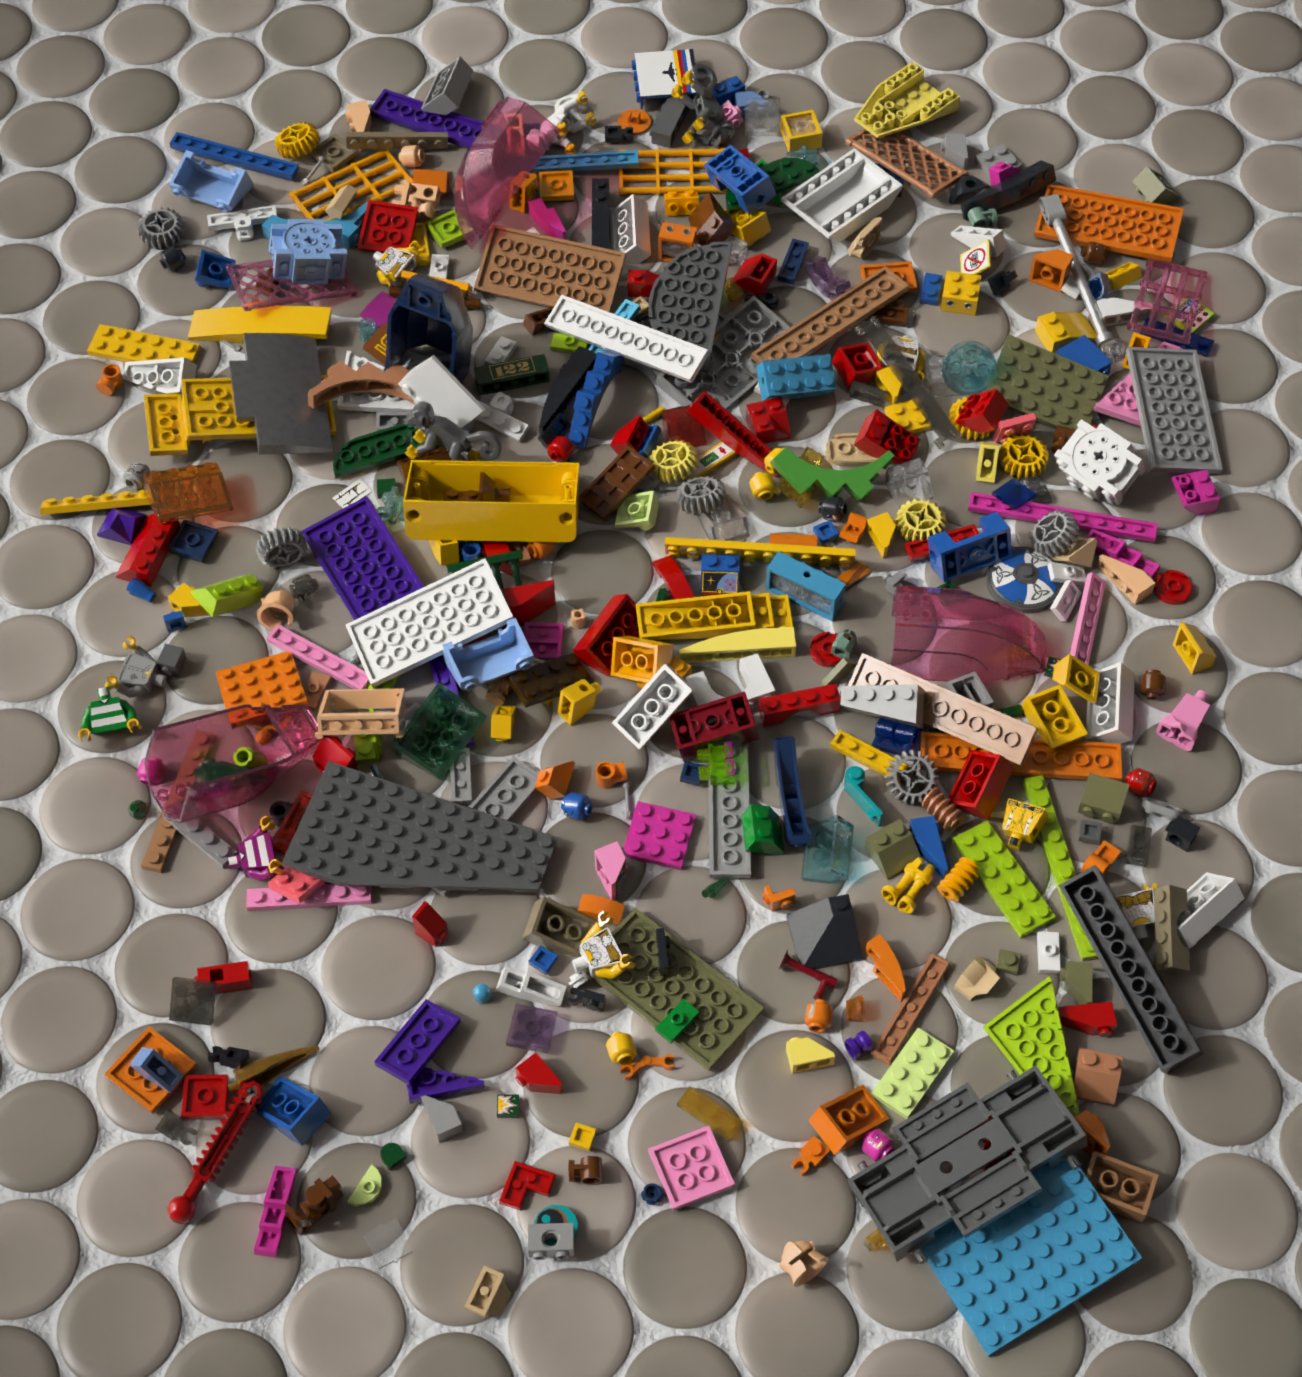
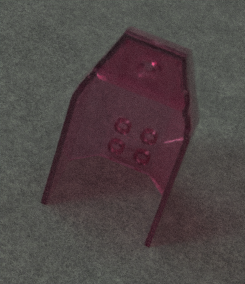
M506 97L503 102L500 100L480 126L482 131L465 153L458 168L454 187V205L461 232L471 249L482 239L504 209L505 203L514 196L561 131L525 101Z
M895 585L891 616H895L892 666L924 680L944 682L975 671L983 684H991L993 681L1001 679L1004 681L1010 680V677L1019 675L1024 677L1045 672V636L1041 629L1023 613L1007 605L964 590Z
M244 704L153 728L144 761L149 790L166 819L177 823H183L241 806L261 795L314 750L322 740L315 737V732H318L317 720L307 705H281V707L263 705L262 707H252L251 704ZM248 747L254 751L262 752L267 757L268 764L242 771L235 764L233 755L237 752L238 748Z

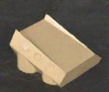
M881 217L874 218L858 234L847 249L850 257L863 259L876 247L881 238L879 233L882 227Z

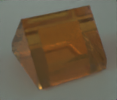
M862 995L846 1001V1021L865 1022V1001Z

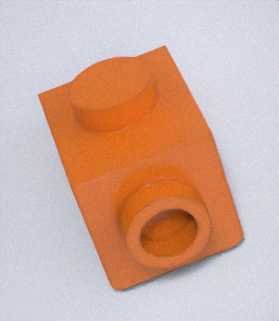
M851 512L839 537L844 538L848 542L857 543L864 534L867 518Z
M766 885L764 886L762 898L765 905H769L771 911L790 908L795 904L796 894L793 888L773 894L770 886Z

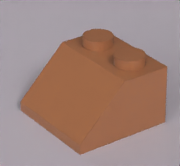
M1079 1048L1073 1074L1077 1099L1114 1106L1121 1077L1123 1056Z

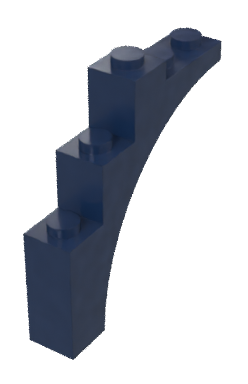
M793 736L774 737L776 785L779 788L780 812L783 815L785 841L790 846L804 847L807 846V843H812V834L808 827L803 806L795 738Z

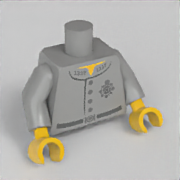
M128 636L126 639L131 642V645L124 641L122 646L126 650L132 649L133 651H129L118 676L109 675L106 678L110 682H106L105 687H109V690L115 688V691L129 698L143 694L149 695L154 685L165 686L166 675L159 674L160 671L156 660L141 646L135 645L136 640L133 636Z

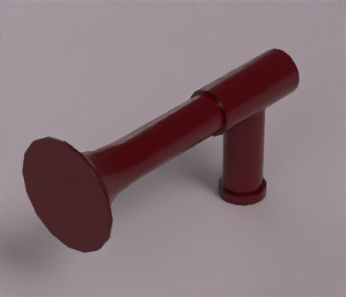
M788 949L779 969L783 967L795 969L820 981L816 994L813 996L815 1000H823L828 985L834 988L838 980L795 961L789 956Z

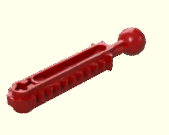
M254 1080L243 1083L241 1089L237 1092L239 1097L234 1096L233 1101L235 1104H230L228 1107L231 1112L225 1111L224 1113L227 1120L220 1119L219 1123L222 1127H216L214 1130L218 1135L211 1134L210 1139L213 1143L206 1142L205 1146L208 1150L201 1151V1155L204 1158L197 1157L196 1162L198 1165H192L191 1170L194 1174L184 1194L173 1198L169 1202L167 1214L173 1222L185 1224L192 1220L196 1213L194 1201L207 1182L214 1183L216 1181L214 1174H220L221 1172L217 1166L225 1165L222 1158H229L230 1155L227 1150H234V1146L231 1143H238L239 1139L236 1135L242 1136L244 1132L241 1128H247L248 1126L245 1120L251 1121L253 1116L250 1112L256 1113L257 1108L255 1106L261 1105L262 1098L265 1096L262 1089L263 1086ZM252 1090L255 1092L254 1096H252L248 1103L245 1100L248 1096V1093H250Z

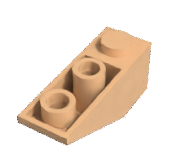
M363 100L347 104L348 111L345 112L347 122H351L349 123L351 132H369L372 120L367 101Z

